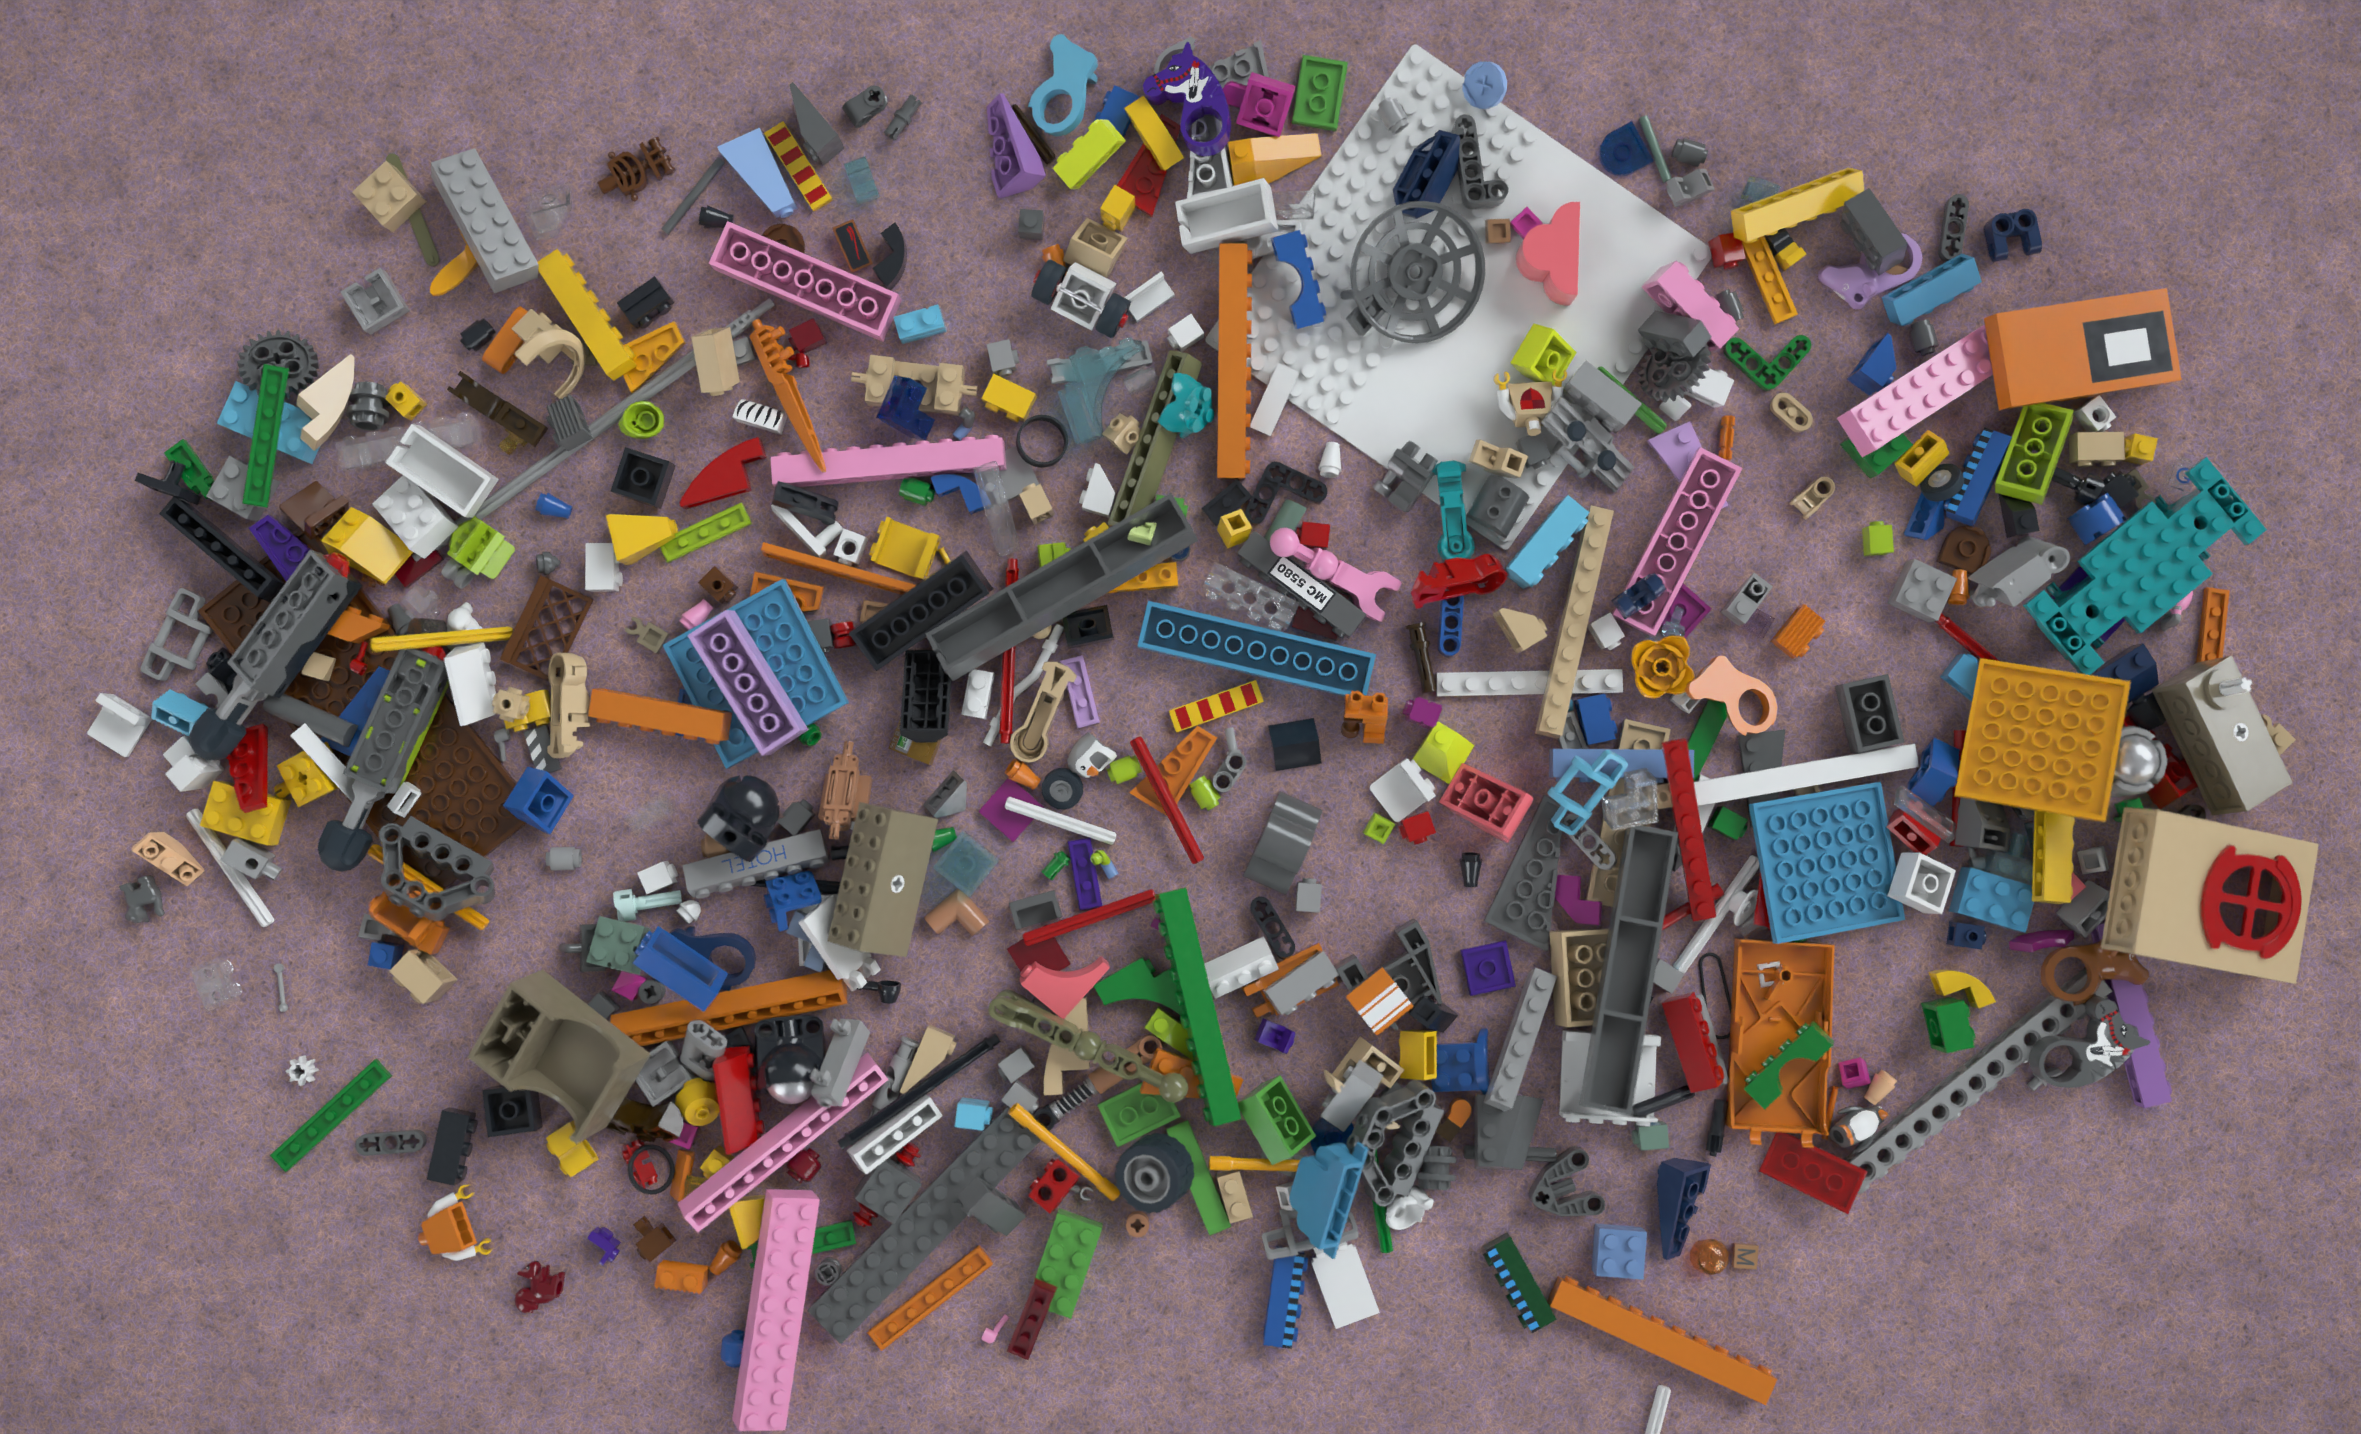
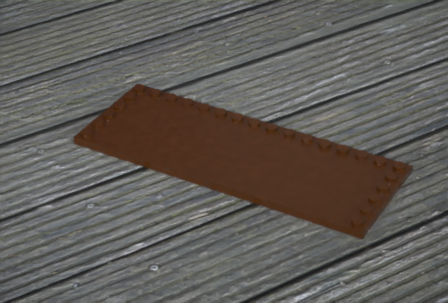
M301 530L294 534L311 550L323 555L329 554L321 542L322 537L320 535L310 540ZM268 555L260 561L264 567L283 583H286V580ZM236 580L200 608L198 612L233 655L271 603L258 598ZM360 588L348 606L362 610L360 615L365 617L373 614L384 618L382 623L390 625L389 630L372 638L398 636L381 611L365 591ZM327 633L314 652L336 659L330 680L325 681L301 674L303 666L284 694L339 717L379 666L391 670L400 650L375 652L371 649L370 642L372 638L366 640L365 642H368L362 662L367 664L368 668L364 675L360 676L350 669V663L357 657L362 642L359 644L349 642ZM446 693L405 782H410L420 789L421 795L408 814L402 817L393 813L387 807L396 793H386L384 798L374 802L365 821L379 839L380 829L384 825L394 823L403 827L410 816L483 857L489 855L527 824L516 818L503 806L517 782L470 724L460 726L455 704ZM286 721V723L293 730V732L300 728L299 726ZM315 733L319 739L322 738V736ZM331 748L333 754L346 767L351 756ZM410 792V794L408 795V797H407L406 800L403 802V804L401 805L400 808L403 807V805L406 803V801L408 800V798L410 797V795H411L413 792ZM343 793L347 800L352 804L351 800ZM389 836L387 838V841H396L398 839V836ZM423 841L417 844V847L424 848L429 843ZM406 845L403 847V862L444 890L457 880L449 869L440 870L435 867L433 860L418 858L410 847ZM441 853L437 858L444 860L449 854ZM463 864L458 867V870L466 871L470 866Z

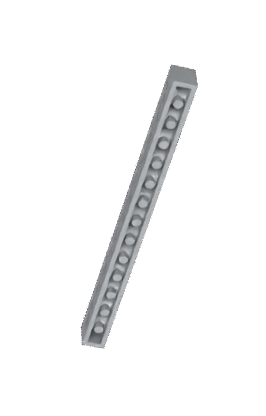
M2086 968L2062 985L2060 989L2070 994L2082 989L2087 981ZM2102 980L2093 996H2101L2107 999V995L2112 990ZM2050 995L1875 1134L1872 1143L1866 1149L1857 1153L1853 1151L1843 1160L1858 1167L1865 1163L1867 1165L1866 1171L1868 1172L1858 1194L1865 1192L1870 1187L1869 1184L1875 1179L1884 1177L1888 1173L1887 1169L1892 1165L1903 1162L1906 1159V1154L1911 1150H1917L1922 1147L1926 1138L1930 1135L1938 1134L1943 1129L1942 1126L1945 1123L1957 1119L1961 1115L1960 1111L1967 1106L1970 1107L1976 1104L1980 1099L1979 1096L1984 1092H1990L1998 1085L1997 1082L2003 1077L2007 1078L2014 1074L2015 1068L2018 1065L2029 1061L2030 1051L2038 1040L2046 1036L2063 1034L2071 1028L2070 1024L2076 1019L2080 1020L2087 1016L2086 1002L2073 1006V1002L2061 1001ZM2065 1004L2067 1011L2062 1016L2060 1009ZM2045 1019H2048L2049 1025L2047 1029L2044 1030L2042 1028V1022ZM2029 1033L2031 1037L2030 1042L2025 1044L2024 1036ZM2011 1047L2012 1056L2007 1059L2005 1053ZM1993 1062L1994 1070L1988 1073L1987 1066ZM1975 1076L1976 1084L1970 1088L1969 1080ZM1957 1091L1958 1098L1952 1102L1951 1094ZM1938 1105L1940 1112L1934 1117L1932 1110ZM1921 1120V1128L1915 1131V1122ZM1902 1134L1903 1142L1897 1146L1896 1138ZM1881 1149H1884V1150H1885V1156H1884V1158L1881 1159V1160H1878V1158H1877L1878 1152H1879Z

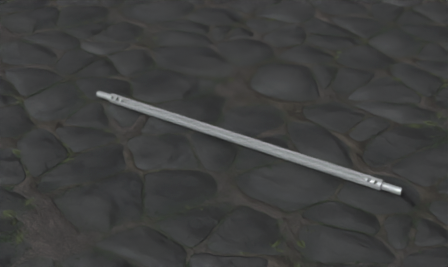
M770 298L752 311L749 309L726 326L731 329L732 339L749 328L754 320L775 306ZM694 350L589 424L593 439L618 422L630 404L647 401L696 366ZM591 440L570 451H567L563 446L557 447L486 498L475 516L482 520ZM461 516L454 522L460 525L472 518ZM451 535L447 537L435 550L439 551L445 545L450 543ZM416 553L412 555L416 562L422 558Z

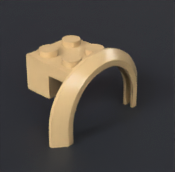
M530 309L512 328L525 342L514 354L526 366L537 355L549 364L561 351L572 359L574 366L571 374L565 383L554 393L558 399H563V397H567L574 390L583 375L586 363L584 347L574 334L561 329L557 324L551 326L552 321L544 313L541 312L538 315Z
M1360 1036L1335 1071L1331 1074L1325 1069L1324 1075L1326 1082L1340 1093V1085L1343 1087L1345 1085L1339 1079L1344 1081L1343 1075L1350 1065L1354 1067L1359 1060L1383 1075L1378 1087L1383 1083L1391 1088L1404 1069ZM1393 1121L1386 1128L1397 1129L1400 1126Z

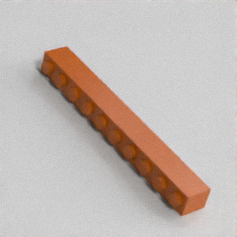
M1219 243L1218 479L1246 480V474H1250V460H1246V451H1250V437H1246V428H1251V414H1246V404H1251V390H1246L1247 381H1251V367H1247V358H1251V344H1247V334H1252V320H1247V311H1252V297H1247V288H1252V274H1248V264H1252V250H1248L1247 243Z
M827 970L821 973L807 974L720 992L704 1012L689 1001L681 1000L611 1015L610 1023L638 1045L645 1046L684 1038L688 1024L694 1020L703 1021L718 1031L757 1023L764 1019L786 1017L847 1004V985L843 978L837 980L833 972Z
M1566 1275L1565 1279L1560 1276L1557 1277L1547 1299L1550 1307L1759 1403L1767 1404L1778 1380L1771 1374L1772 1370L1762 1364H1759L1758 1367L1751 1365V1360L1740 1354L1734 1357L1728 1354V1349L1718 1344L1712 1347L1707 1344L1708 1341L1696 1334H1694V1337H1690L1685 1334L1686 1330L1673 1324L1672 1328L1666 1326L1663 1319L1655 1315H1651L1649 1318L1642 1314L1643 1310L1633 1305L1627 1308L1621 1305L1622 1301L1614 1296L1609 1295L1608 1298L1599 1295L1600 1291L1589 1285L1586 1288L1579 1286V1281Z

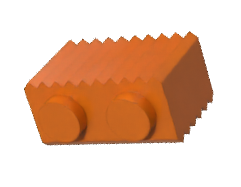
M1799 605L1770 642L1791 659L1798 656L1803 657L1810 648L1808 643L1812 638L1816 640L1823 633L1824 628L1822 626L1826 621L1807 607V605Z
M663 1260L657 1266L654 1286L656 1289L658 1287L660 1289L665 1288V1290L669 1288L670 1291L674 1289L675 1291L679 1290V1292L683 1290L684 1293L688 1291L689 1293L697 1292L700 1294L707 1287L709 1266Z

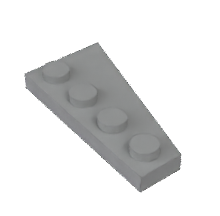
M1261 40L1254 43L1253 46L1235 52L1234 55L1224 60L1220 59L1209 66L1222 89L1228 81H1234L1247 86L1251 72L1269 77Z

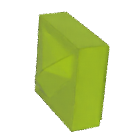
M1374 812L1363 833L1384 844L1395 823Z

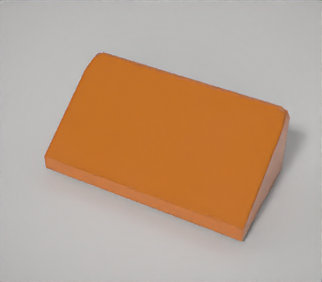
M679 1149L677 1153L675 1173L670 1189V1196L678 1202L688 1196L696 1155L693 1151Z

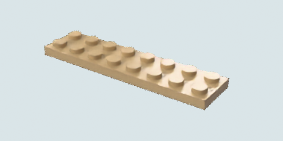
M1623 719L1617 749L1662 750L1661 742L1669 740L1671 729ZM1619 778L1616 785L1612 789L1609 788L1599 837L1614 851L1617 856V863L1610 870L1600 869L1593 863L1585 900L1602 901V905L1613 907L1626 826L1636 824L1650 827L1654 810H1647L1643 787L1658 785L1659 783H1649V778H1640V783H1627L1626 778ZM1601 845L1599 850L1595 853L1599 854L1602 857V861L1600 862L1601 864H1609L1610 854L1604 855L1600 851V849L1603 848V846Z

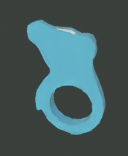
M1063 34L1054 36L1050 44V49L1054 56V75L1034 91L1028 107L1032 108V115L1037 126L1044 130L1045 133L1055 137L1067 135L1080 124L1085 111L1086 84H1097L1098 77L1094 74L1098 67V60L1095 55L1072 43ZM1056 95H1070L1072 98V109L1067 118L1056 124L1046 123L1044 110L1047 103Z

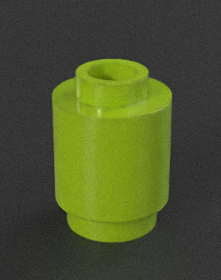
M1128 755L1109 763L1110 768L1106 769L1111 782L1116 780L1117 785L1138 777L1137 774L1142 773L1136 755L1132 757Z
M1205 775L1189 784L1190 792L1201 810L1206 807L1207 811L1220 804L1218 799L1221 796L1214 788L1211 780H1207Z

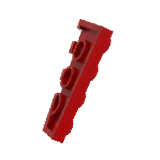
M1161 114L1160 120L1176 143L1181 125ZM1143 142L1117 186L1135 196V207L1153 217L1168 169H1160L1152 153Z
M264 723L245 728L246 734L236 748L226 757L230 765V775L234 779L235 784L233 786L238 804L244 813L268 806V727Z

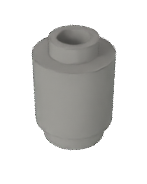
M1389 97L1378 104L1379 109L1377 113L1388 131L1397 134L1409 125L1408 117L1397 99L1391 100Z
M551 847L550 852H546V866H550L551 871L575 870V868H580L582 865L581 849H575V847Z

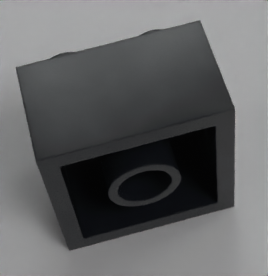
M625 447L611 492L618 496L661 509L676 465L670 461Z
M503 1085L492 1086L482 1090L488 1137L532 1132L543 1127L539 1092L525 1089L510 1092Z

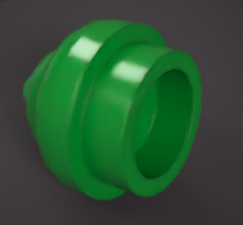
M812 723L807 726L808 731L798 736L799 741L803 745L814 746L821 739L820 728Z

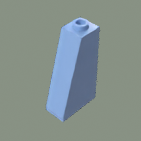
M760 128L718 146V150L725 160L776 218H786L794 213L793 210L798 209Z

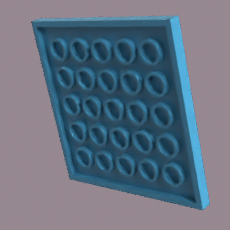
M786 579L779 580L727 609L737 613L806 726L849 704ZM714 616L663 644V647L693 705L733 712L728 740L714 744L725 768L729 769L757 754L759 751L687 636L716 617Z
M1881 782L1749 804L1773 944L1905 920L1903 904L1888 896L1896 871L1890 830L1886 827L1888 819Z

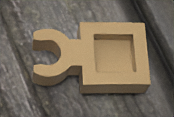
M2265 714L2261 715L2279 755H2281L2296 739L2280 723H2275L2272 726L2270 717Z

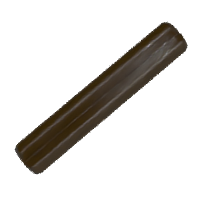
M1013 104L1011 108L1039 156L1046 164L1051 163L1056 158L1054 152L1018 105Z

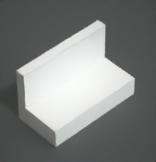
M1161 271L1124 298L1131 301L1129 312L1139 322L1175 297V294L1164 280V274Z

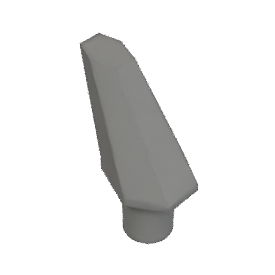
M2056 1067L2045 1069L2048 1077H2056L2063 1073ZM2032 1073L2034 1078L2027 1086L2032 1091H2035L2041 1084L2046 1086L2048 1083Z

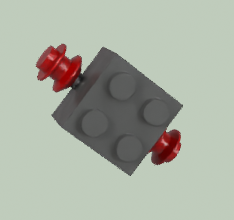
M908 1142L903 1146L902 1152H895L897 1162L889 1157L868 1174L864 1175L854 1190L855 1199L860 1202L859 1206L861 1208L859 1212L853 1211L854 1221L862 1227H866V1225L872 1226L871 1218H878L879 1215L893 1224L897 1221L921 1187L920 1177L905 1168L906 1166L914 1167L913 1159L921 1157L918 1153L920 1149L916 1145Z

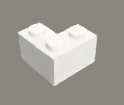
M182 736L163 754L173 766L166 773V776L180 792L206 788L224 771V768L220 765V760H205L194 753L190 745L189 736Z

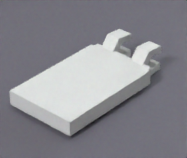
M831 895L826 897L798 923L837 980L843 978L849 989L855 991L867 983L865 978H868L871 974L872 976L876 975L881 969L876 960L870 958L871 954L869 952L857 951L827 941L836 905V900Z
M1347 1242L1339 1244L1335 1259H1331L1323 1252L1324 1249L1318 1250L1314 1248L1317 1257L1312 1258L1313 1260L1311 1261L1336 1329L1380 1313L1355 1245H1347Z

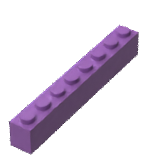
M2105 920L2091 932L2093 943L2103 938ZM2103 979L2112 990L2107 995V998L2117 1005L2123 1021L2136 1026L2139 1037L2151 1042L2149 1045L2136 1048L2124 1062L2135 1105L2148 1108L2172 1102L2170 1096L2172 1089L2169 1082L2166 1081L2164 1073L2166 1065L2160 1057V1042L2154 1034V1019L2148 1011V996L2145 990H2143L2142 984L2134 985L2125 980Z

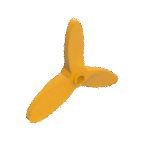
M465 239V250L441 269L430 285L432 296L448 293L462 283L479 266Z

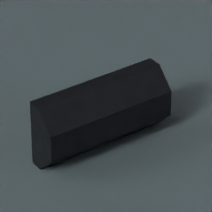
M934 650L905 651L900 735L916 743H935L948 736L951 678L944 671Z

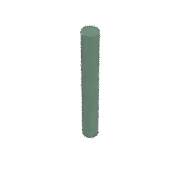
M1645 115L1639 118L1662 181L1666 183V181L1672 178L1649 118Z

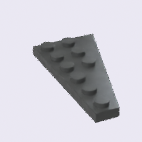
M1543 795L1483 921L1548 952L1552 907L1554 906L1558 873L1557 866L1563 831L1556 828L1551 821L1561 805L1554 799ZM1564 816L1560 821L1562 824H1564Z

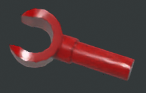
M803 353L793 354L788 358V360L796 361L797 368L810 367L809 357Z
M362 641L357 657L350 663V669L360 676L364 675L368 668V665L362 662L368 642Z

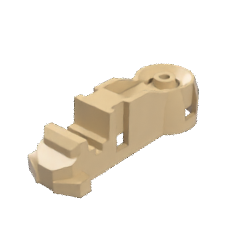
M557 652L553 654L548 667V678L551 685L550 745L547 748V753L552 758L569 757L575 750L580 749L583 746V742L577 741V736H573L572 733L577 732V727H590V723H588L590 698L585 687L587 666L583 657L573 653ZM556 668H561L560 677H556Z
M1044 662L1042 669L1046 671V674L1025 724L1019 727L1011 736V751L1021 761L1034 762L1045 755L1049 745L1047 734L1059 709L1057 708L1059 702L1064 697V691L1068 683H1074L1077 675L1071 668L1058 662Z

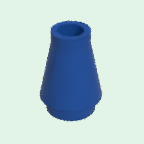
M541 493L535 510L539 511L540 515L569 519L573 506L566 504L550 493Z

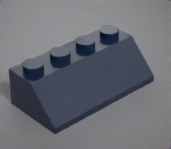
M2144 643L2130 646L2106 661L2091 674L2092 676L2131 681L2127 704L2136 696L2146 693L2159 684L2157 664Z

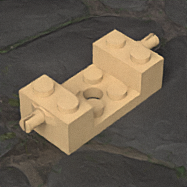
M870 355L869 368L866 374L854 372L851 374V382L865 383V402L868 406L959 416L962 395L977 396V386L964 385L965 369L963 365L939 363V366L899 362L895 361L893 357ZM915 381H919L923 385L919 393H912L910 391V385Z

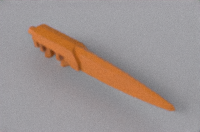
M756 319L752 322L755 330L749 337L768 381L772 383L792 426L820 471L826 473L820 445L797 388V382L794 376L787 374L793 369L791 365H787L786 361L794 354V351L790 346L784 349L777 342L785 334V330L781 326L774 329L772 326L762 325L761 320Z

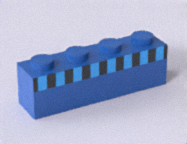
M1985 427L1982 434L1978 433L1972 445L1975 449L1972 455H1967L1963 464L1965 468L1963 487L1956 495L1947 499L1944 504L1947 518L1974 527L2001 469L2012 436Z
M1304 1251L1298 1252V1255L1277 1258L1273 1261L1263 1345L1292 1349V1342H1297L1298 1328L1295 1327L1296 1318L1300 1319L1302 1307L1301 1304H1298L1299 1295H1303L1305 1281H1302L1301 1277L1302 1271L1306 1272L1308 1257H1304Z

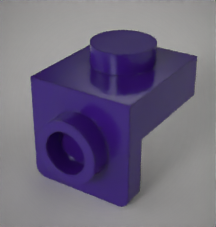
M1263 1018L1254 1040L1287 1054L1294 1043L1296 1033L1285 1026Z
M596 1227L587 1239L606 1251L599 1262L603 1266L608 1261L611 1263L620 1252L617 1247L621 1242L613 1237L614 1234L609 1229Z

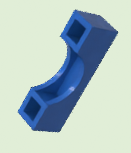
M1300 230L1270 238L1276 261L1290 264L1296 269L1301 279L1300 294L1295 302L1289 306L1294 328L1300 329L1324 322L1323 316H1326V310L1323 302L1319 303L1317 294L1320 293L1317 279L1313 280L1311 271L1314 270L1311 256L1307 257L1305 248L1308 247L1305 234H1301Z

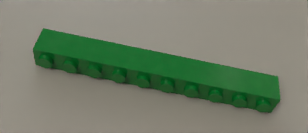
M1185 887L1154 894V910L1156 914L1159 913L1161 923H1158L1159 931L1166 941L1164 953L1166 959H1170L1172 969H1169L1170 978L1173 983H1176L1178 991L1175 992V999L1183 1012V1015L1180 1016L1183 1029H1187L1189 1037L1186 1038V1045L1194 1058V1061L1191 1062L1192 1070L1195 1076L1198 1075L1199 1079L1197 1091L1200 1099L1203 1098L1205 1108L1202 1109L1204 1119L1212 1126L1240 1120L1239 1106L1187 889Z

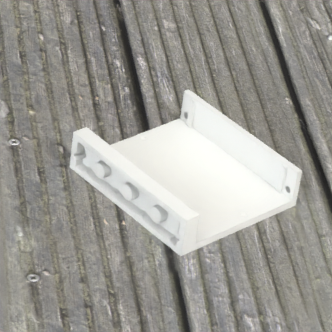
M1563 1030L1560 1116L1566 1118L1567 1122H1580L1581 1118L1589 1119L1590 1123L1603 1124V1120H1613V1124L1627 1125V1121H1636V1125L1650 1126V1122H1658V1119L1654 1117V1112L1643 1117H1636L1633 1114V1109L1631 1115L1579 1105L1591 1032ZM1644 1035L1633 1105L1655 1097L1656 1048L1661 1045V1037L1658 1035Z

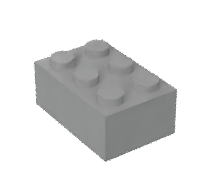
M1585 361L1578 368L1563 390L1564 398L1572 404L1577 403L1583 408L1582 412L1584 414L1595 417L1610 433L1612 431L1617 433L1622 429L1642 404L1588 361Z

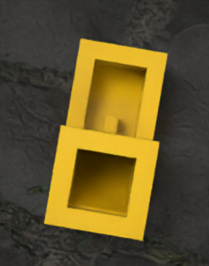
M1947 969L1928 972L1935 992L1938 995L1945 996L1964 989L1970 1006L1978 1009L1996 1002L1990 990L1980 980L1969 974Z

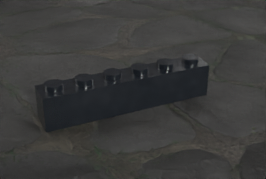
M173 496L159 513L258 598L272 603L285 585V583L188 502Z

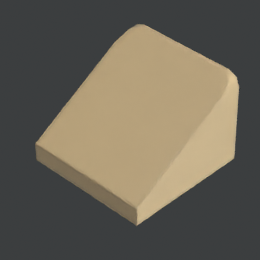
M314 652L306 662L301 674L329 681L336 659Z

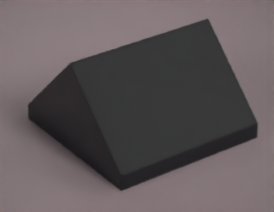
M1107 605L1077 610L1063 618L1066 643L1069 649L1114 640Z
M1314 718L1268 725L1276 771L1322 764L1319 737Z

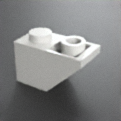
M1095 463L1094 469L1089 468L1086 477L1089 485L1087 491H1082L1079 503L1083 504L1082 510L1109 518L1116 494L1100 464Z

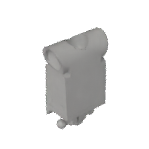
M2025 536L2019 541L2017 547L2012 546L1968 577V580L1979 584L1976 591L1972 590L1969 592L1970 599H1973L1974 604L1979 607H1993L1996 604L1995 600L2015 607L2051 578L2052 573H2058L2067 567L2070 561L2069 552L2063 547L2031 536Z

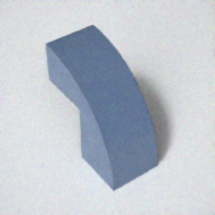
M797 910L786 933L812 943L798 923L807 914ZM812 943L803 966L821 973L825 970L826 962Z

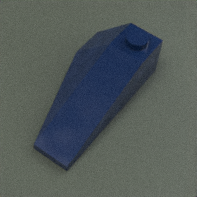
M1672 1158L1662 1161L1658 1168L1657 1193L1662 1254L1665 1260L1681 1255L1690 1231L1687 1222L1693 1214L1697 1213L1699 1208L1694 1205L1699 1192L1704 1194L1707 1187L1711 1168L1709 1163Z

